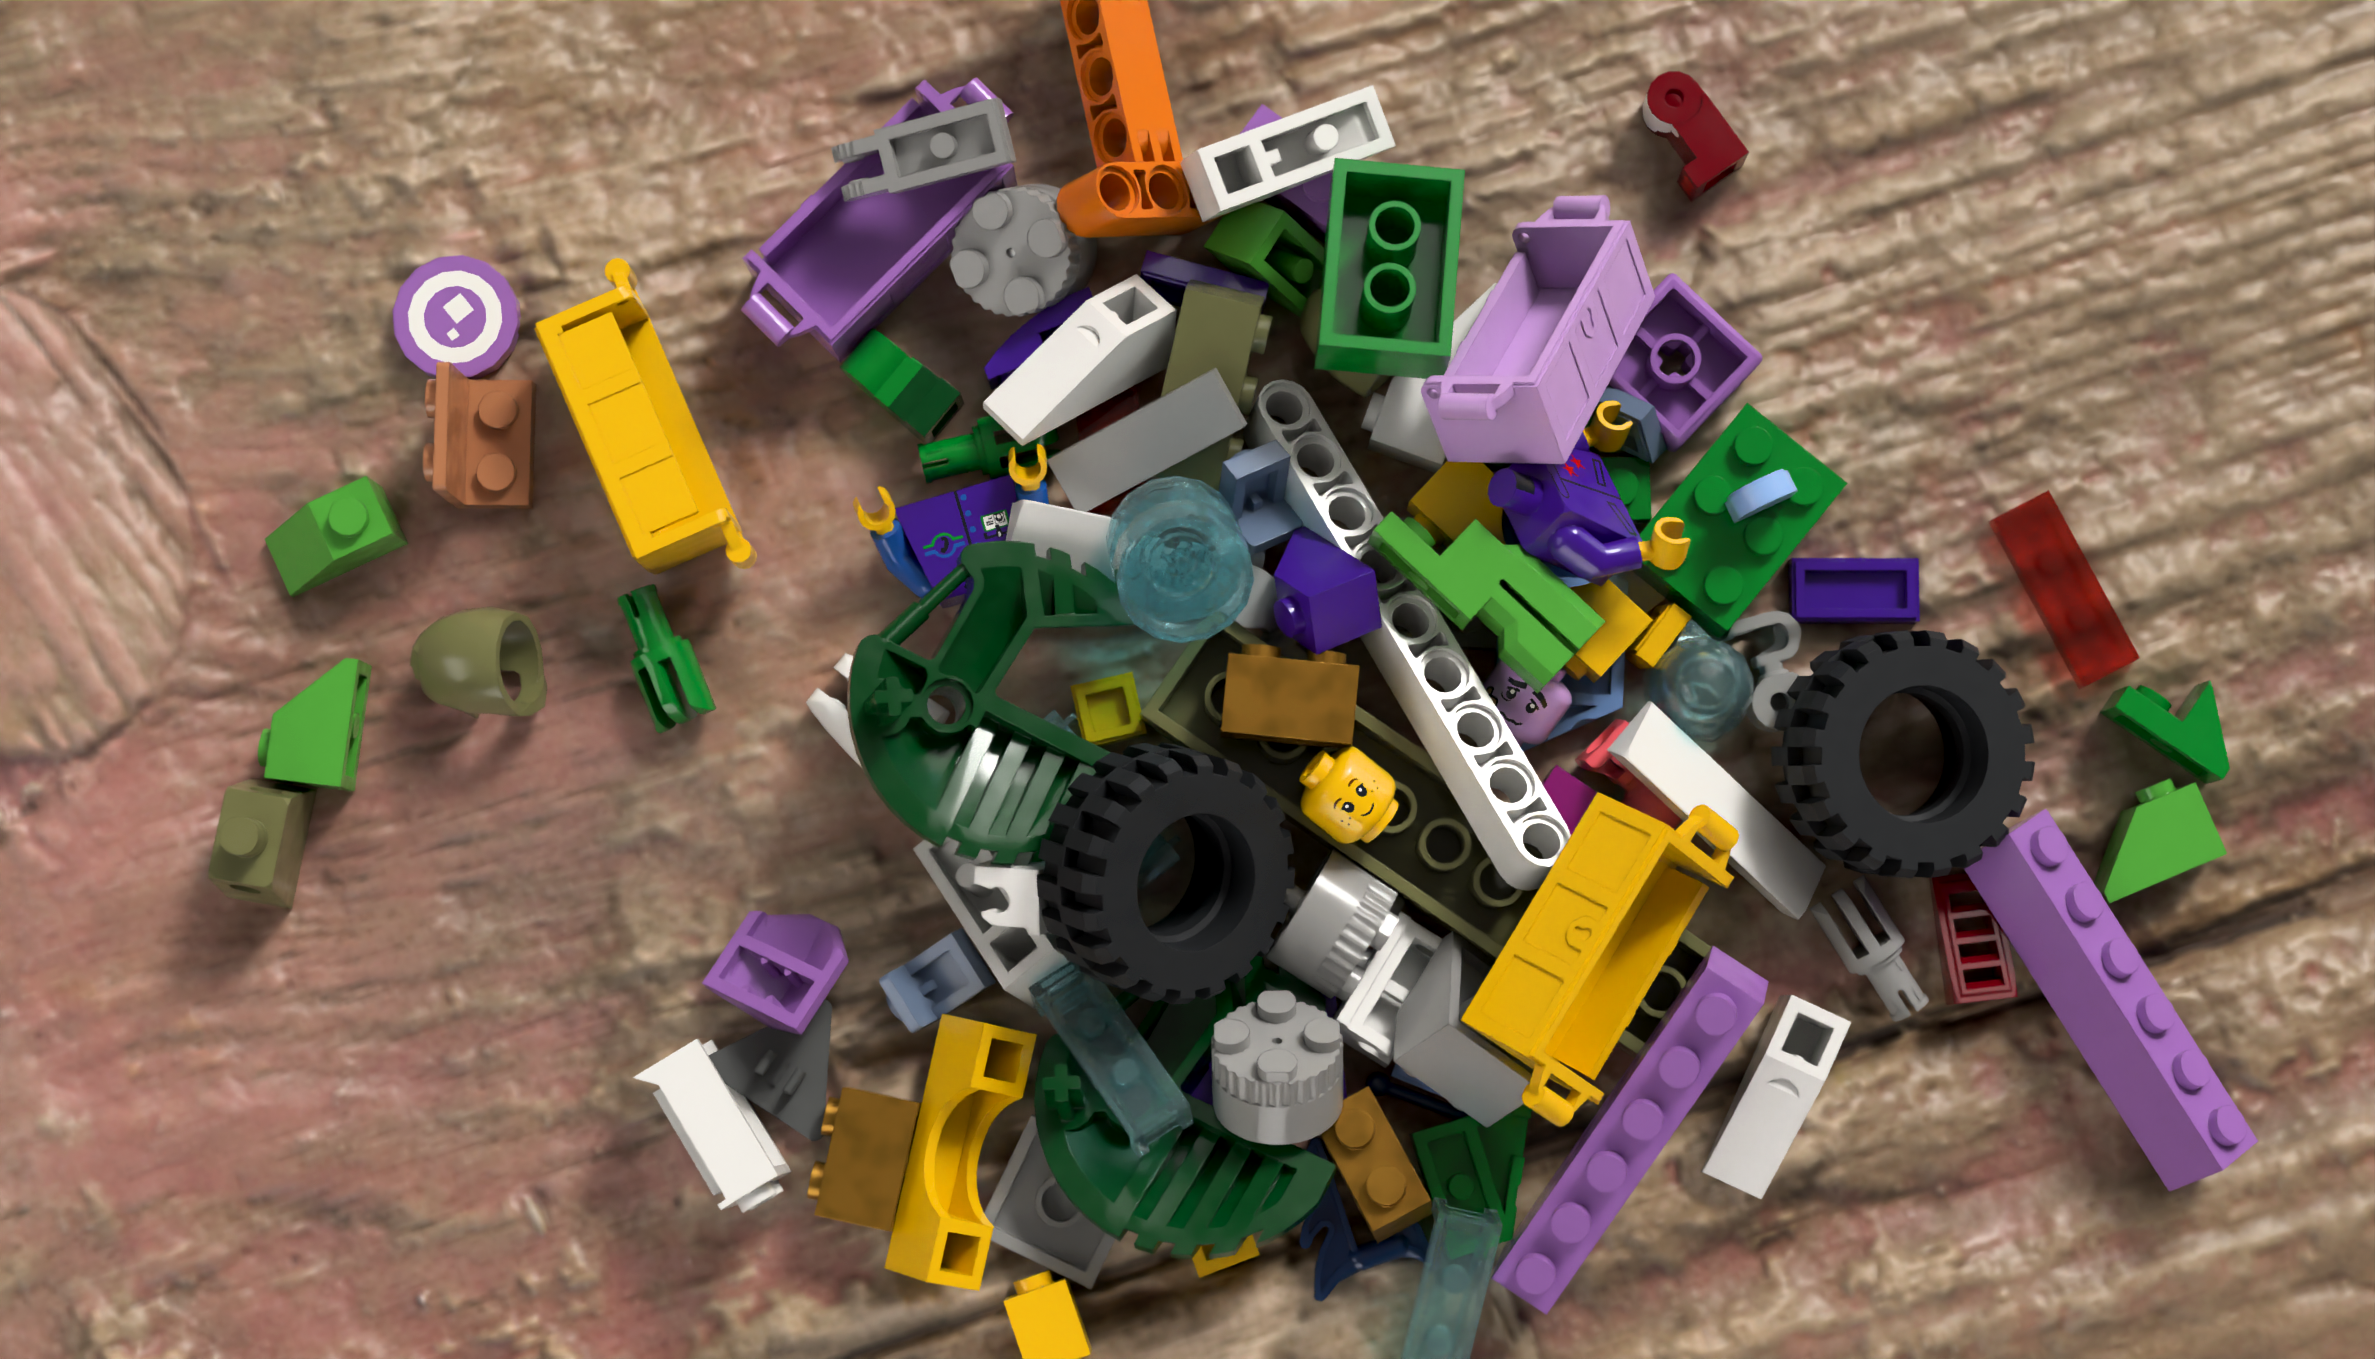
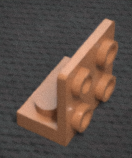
M437 362L436 379H428L425 388L426 414L428 418H435L434 443H426L423 451V473L425 480L432 482L433 490L456 508L533 509L536 384L532 380H471L451 362Z

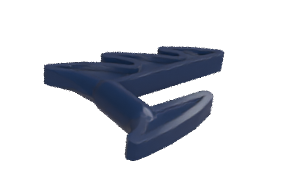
M1312 1138L1306 1151L1328 1161L1320 1138ZM1334 1177L1319 1207L1303 1221L1299 1244L1302 1249L1310 1247L1313 1238L1322 1227H1327L1328 1229L1320 1246L1314 1268V1298L1316 1301L1322 1302L1342 1280L1360 1271L1399 1258H1413L1427 1266H1431L1435 1262L1432 1249L1418 1222L1379 1243L1374 1239L1356 1245Z

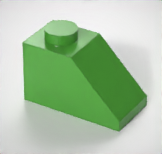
M1256 202L1223 216L1203 246L1232 273L1268 283L1267 297L1299 317L1313 289L1321 288L1325 248L1285 211L1264 203Z
M364 476L308 502L265 538L285 586L292 597L408 544L383 487L368 476Z
M345 658L273 714L271 729L265 728L262 731L258 747V762L260 766L265 767V779L278 783L355 791L371 665L359 659Z
M2172 778L2165 779L2135 792L2140 804L2121 811L2093 882L2107 904L2227 854L2196 782L2176 788Z

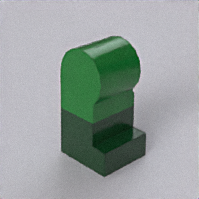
M873 328L839 367L859 388L924 444L933 442L964 405L962 395L942 377L936 376L914 357L910 358L891 340Z

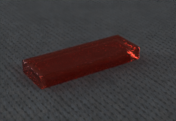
M2049 490L1989 521L1992 530L2079 689L2140 659Z

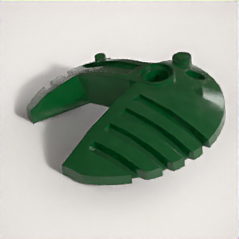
M1021 541L975 543L967 545L960 552L956 560L957 566L918 602H912L878 635L866 636L859 642L853 653L847 688V712L850 733L860 764L873 789L887 808L918 836L938 848L943 845L946 837L958 841L959 843L954 855L969 860L976 859L980 850L983 849L995 851L990 864L1012 865L1018 853L1033 852L1028 865L1044 863L1045 860L1038 858L1042 838L1049 840L1054 823L1048 820L1057 803L1065 805L1072 796L1067 789L1081 773L1094 775L1096 773L1093 767L1094 763L1111 752L999 698L996 695V688L1034 629L1131 627L1134 625V604L1112 580L1088 563L1084 562L1081 565V573L1072 569L1070 554L1050 547L1046 551L1045 559L1036 556L1034 543ZM965 582L967 587L966 598L947 628L931 659L927 660L901 647L900 645L929 619L928 614ZM942 695L952 702L956 711L954 723L941 724L931 717L927 708L929 696Z
M1256 955L1250 961L1253 969L1237 983L1225 980L1226 989L1204 1000L1195 996V999L1188 1004H1169L1161 1000L1156 1001L1124 1052L1119 1056L1110 1055L1090 1044L1120 1019L1119 1015L1140 998L1126 991L1121 992L1110 1003L1105 1002L1069 1034L1063 1032L1054 1034L1045 1044L1038 1066L1034 1099L1036 1126L1043 1153L1055 1180L1070 1202L1086 1219L1118 1241H1121L1129 1230L1138 1234L1134 1246L1136 1249L1154 1254L1163 1242L1172 1243L1175 1246L1170 1253L1171 1258L1192 1259L1202 1245L1215 1244L1209 1254L1210 1259L1228 1257L1237 1253L1248 1236L1263 1230L1256 1242V1248L1266 1245L1299 1225L1319 1207L1336 1173L1335 1164L1293 1144L1269 1145L1243 1139L1230 1132L1221 1124L1212 1105L1191 1096L1207 1073L1209 1063L1212 1060L1211 1037L1214 1035V1024L1226 1018L1229 1012L1236 1011L1237 1007L1246 1006L1250 1002L1257 1003L1258 996L1264 991L1287 990L1294 994L1296 1002H1305L1309 1006H1316L1318 1010L1326 1012V999L1319 991L1279 966V975L1265 968L1263 957ZM1131 1098H1143L1151 1104L1147 1114L1138 1119H1125L1117 1113L1121 1104Z

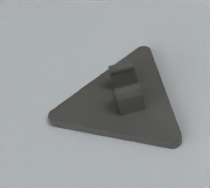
M823 1001L802 1035L772 1029L767 1026L708 1055L726 1085L809 1140L818 1141L823 1137L821 1129L826 1106L832 1005L829 1001Z

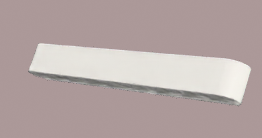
M1281 379L1270 382L1263 387L1251 410L1250 416L1246 420L1247 425L1244 427L1243 435L1247 446L1252 450L1277 439L1291 456L1284 499L1303 521L1302 527L1306 526L1375 570L1376 577L1382 583H1377L1382 627L1360 636L1361 640L1500 876L1507 884L1516 889L1529 891L1540 888L1571 837L1566 823L1437 607L1368 543L1373 530L1384 518L1310 394L1304 387L1294 381ZM1270 415L1283 419L1286 424L1276 422ZM1300 467L1314 471L1318 477L1306 474ZM1331 519L1341 521L1350 530H1344L1339 528L1331 521ZM1394 625L1407 629L1413 635V638L1400 634ZM1426 679L1438 682L1445 689L1446 693L1438 692L1431 688ZM1458 733L1471 737L1477 743L1478 748L1465 744ZM1491 788L1504 792L1511 803H1505L1497 799L1492 793ZM1523 843L1537 847L1544 859H1537L1530 855Z

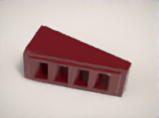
M1968 874L1929 878L1946 1005L2018 997L2009 939L1985 901L1983 900L1981 904L1950 906L1948 894L1978 891ZM1985 916L1987 929L1955 932L1954 919ZM1979 942L1989 943L1990 954L1960 958L1958 945ZM1992 967L1993 980L1965 983L1963 970Z

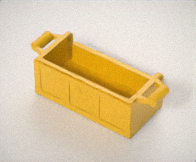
M620 258L612 259L605 266V276L615 289L535 323L536 327L534 330L632 558L649 573L657 575L726 545L725 551L730 561L740 569H748L756 562V551L742 535L741 527L650 317L635 289L637 286V276L625 260Z
M1597 792L1461 1018L1462 1022L1533 1069L1530 1084L1525 1087L1522 1093V1101L1527 1107L1556 1126L1561 1127L1568 1124L1572 1120L1574 1112L1586 1100L1599 1105L1605 1093L1566 1066L1592 1080L1596 1079L1709 889L1704 883L1675 870L1677 866L1682 867L1727 889L1734 879V876L1725 869L1731 848L1737 844L1739 839V833L1737 829L1707 805L1701 804L1694 807L1688 819L1674 830L1668 824ZM1696 831L1716 846L1711 857L1690 842ZM1548 1079L1571 1090L1566 1099L1545 1086Z

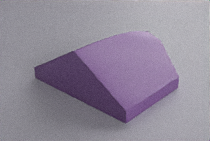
M749 911L702 984L769 1028L802 1035L849 963L841 930L837 926L811 914L767 915L763 911Z

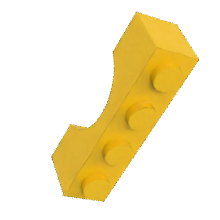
M1447 461L1409 501L1406 510L1434 538L1435 545L1432 548L1438 549L1442 543L1448 548L1475 519L1503 545H1506L1502 531L1503 508L1493 505L1488 496V486L1494 473L1483 463ZM1607 580L1602 586L1588 583L1569 587L1606 621L1563 666L1567 674L1577 681L1585 675L1595 683L1653 621L1610 580Z
M942 1013L884 1266L885 1269L929 1283L976 1291L980 1290L994 1228L985 1216L978 1196L977 1169L980 1151L985 1136L998 1114L1009 1104L1023 1098L1037 1034Z

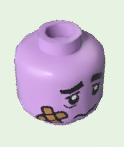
M1501 659L1483 682L1484 688L1520 747L1524 742L1533 745L1543 743L1569 709L1572 703V696L1568 688L1561 682L1567 673L1563 667L1538 694Z

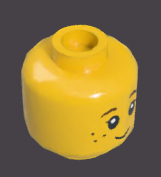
M1344 747L1331 756L1324 750L1319 752L1308 763L1299 778V781L1306 786L1300 801L1302 812L1327 834L1342 844L1354 843L1359 839L1365 843L1374 840L1392 820L1399 806L1398 802L1394 799L1396 785L1393 777L1356 747Z

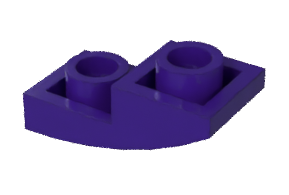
M1089 287L1065 297L1052 307H1047L1028 320L1002 344L984 367L991 390L998 388L1086 300L1093 297Z

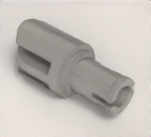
M1862 875L1854 880L1853 884L1883 932L1875 936L1872 934L1857 908L1842 888L1833 893L1831 897L1860 943L1853 950H1851L1842 936L1843 934L1839 927L1832 920L1821 902L1809 909L1849 973H1858V975H1866L1890 1012V1017L1896 1022L1911 1016L1898 995L1899 990H1902L1908 1002L1916 1011L1922 1009L1929 1002V998L1922 992L1899 955L1905 942L1904 937L1865 875Z

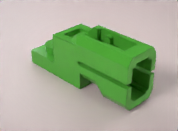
M1392 511L1373 530L1368 540V543L1462 631L1477 616L1498 636V657L1537 694L1606 622L1537 557L1529 554L1521 544L1503 545L1477 519L1440 556L1432 549L1435 545L1434 538L1420 523L1411 517H1406L1402 521Z

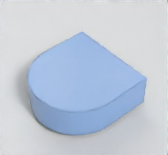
M1780 469L1734 491L1726 498L1725 505L1735 524L1792 497L1798 490L1788 470Z

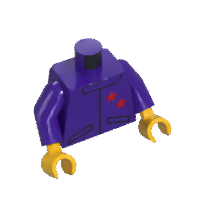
M1614 400L1605 401L1598 406L1590 426L1583 430L1565 464L1511 463L1509 468L1497 471L1491 478L1488 486L1490 502L1505 510L1522 547L1529 554L1599 586H1602L1614 574L1642 569V562L1650 560L1653 565L1664 570L1677 569L1684 562L1691 542L1689 538L1681 539L1685 524L1681 519L1675 517H1665L1658 520L1654 526L1651 540L1642 541L1600 456L1589 451V447L1594 446L1603 452H1616L1622 447L1633 424L1632 421L1625 422L1622 425L1611 424L1616 420L1621 408V404Z

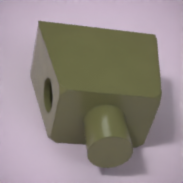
M254 778L228 786L223 798L208 878L229 898L292 909L317 790Z

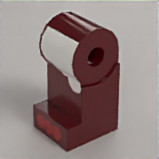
M1668 71L1657 76L1650 84L1642 106V118L1651 132L1669 141L1686 165L1682 168L1677 183L1692 202L1743 166L1749 151L1707 94L1690 75L1680 71Z

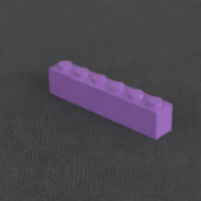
M2047 809L2010 827L2009 834L2005 836L1997 847L1980 846L1983 851L1982 859L1964 868V870L2168 1191H2173L2223 1171L2257 1143L2258 1140L2246 1123L2243 1115L2230 1098L2209 1065L2208 1060L2193 1040L2171 1002L2156 982L2136 947L2128 938Z
M1715 946L1710 948L1513 1234V1239L1509 1240L1501 1251L1491 1279L1544 1314H1548L1764 1005L1769 981Z

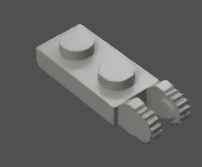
M991 98L874 130L875 135L831 148L835 163H852L863 160L867 156L880 154L884 175L856 179L841 187L845 202L861 200L887 192L898 194L1017 162L1002 99Z

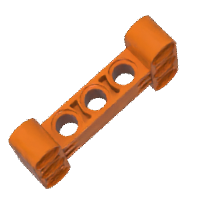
M1060 0L1097 166L1096 169L1065 184L1059 190L1057 211L1067 229L1076 236L1085 238L1183 235L1227 215L1224 214L1202 222L1180 162L1183 160L1148 0Z

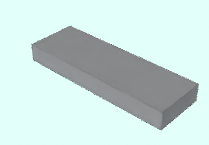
M1215 367L1051 456L1047 462L1074 510L1087 512L1244 428L1247 422Z

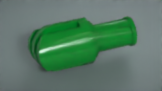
M991 416L976 419L977 425L972 426L973 433L927 444L920 443L917 446L926 484L977 470H982L983 475L989 474L990 479L993 480L1010 475L1008 459L1000 461L999 457L1007 456L1012 447H1015V454L1037 449V444L1044 447L1058 441L1059 435L1057 428L1022 446L1009 433L994 436L993 432L1003 430L1004 428ZM1046 450L1047 460L1062 450ZM1033 453L1016 457V462L1023 467L1034 466L1038 462V454Z
M655 584L630 591L631 596L624 594L618 597L617 602L623 610L638 651L633 654L634 659L630 661V666L655 729L661 734L675 727L676 723L684 724L697 717L698 713L704 715L715 710L716 705L690 640H682L681 636H674L658 597L657 587Z

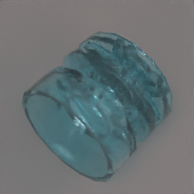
M1181 476L1150 480L1126 495L1111 516L1106 544L1118 597L1132 622L1155 638L1178 643L1208 639L1230 626L1248 603L1254 576L1251 555L1242 536L1237 516L1225 497L1203 481ZM1181 541L1186 542V548L1179 546ZM1165 546L1172 549L1170 554L1165 553Z

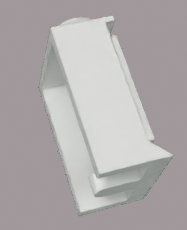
M695 1039L633 1078L656 1084L660 1087L653 1094L713 1196L723 1193L725 1197L724 1201L717 1204L720 1210L738 1205L742 1213H745L783 1192L784 1190L778 1180L792 1171L749 1099L726 1085L708 1056L719 1050L714 1040H710L702 1045L699 1039Z

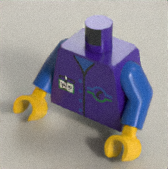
M1037 444L1038 462L1034 466L1023 467L1016 462L1015 447H1012L1008 453L1010 475L895 508L889 492L884 487L878 486L877 488L884 501L880 510L874 513L863 511L857 497L853 500V507L860 523L865 528L871 530V538L887 570L919 598H923L957 566L956 560L960 552L967 545L981 542L1006 541L1012 503L1020 500H1031L1049 504L1047 483L1044 480L1047 473L1046 451L1042 445ZM965 582L940 603L942 608L963 603L967 593Z

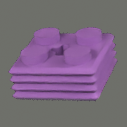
M1671 273L1653 290L1655 299L1608 385L1655 406L1666 448L1670 452H1676L1756 369L1762 361V355L1676 274ZM1661 351L1664 355L1671 356L1678 351L1683 354L1685 360L1681 365V369L1686 375L1681 376L1676 372L1671 373L1669 376L1664 374L1659 368L1663 360L1657 353Z

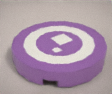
M464 255L438 257L415 269L400 287L392 311L394 335L403 353L423 372L436 378L437 362H451L468 379L478 380L500 368L514 351L519 337L520 303L509 282L488 263Z

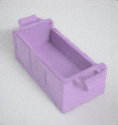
M1606 195L1557 196L1553 207L1543 213L1535 222H1521L1515 227L1512 238L1517 252L1513 255L1494 290L1490 292L1483 309L1466 338L1458 347L1456 355L1445 374L1429 376L1421 388L1422 397L1448 462L1565 464L1655 299L1631 222L1609 220L1610 202Z

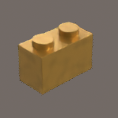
M1243 644L1241 654L1228 653L1220 737L1338 749L1352 746L1360 666L1346 664V654L1324 651L1316 655L1309 650L1307 651V660L1280 658V647L1262 644Z
M849 1086L842 1087L840 1099L829 1097L821 1129V1135L831 1137L826 1162L815 1161L807 1192L808 1199L817 1200L815 1216L890 1232L893 1231L922 1102Z
M1368 1086L1345 1098L1339 1118L1319 1136L1375 1240L1379 1243L1433 1214L1434 1209L1428 1193L1370 1087Z

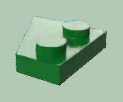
M1525 1104L1488 1128L1467 1115L1409 1134L1449 1259L1513 1239L1517 1213L1518 1186L1521 1184L1525 1160L1523 1152L1528 1119L1531 1118L1532 1109Z

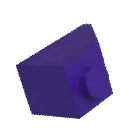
M1306 526L1294 530L1274 573L1278 600L1274 603V616L1283 634L1293 638L1317 655L1381 628L1382 622L1375 570Z

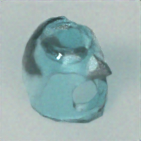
M1692 620L1686 623L1683 631L1675 638L1653 668H1645L1643 674L1646 703L1648 701L1653 702L1693 741L1713 743L1739 727L1754 698V677L1745 657L1720 638L1706 633Z

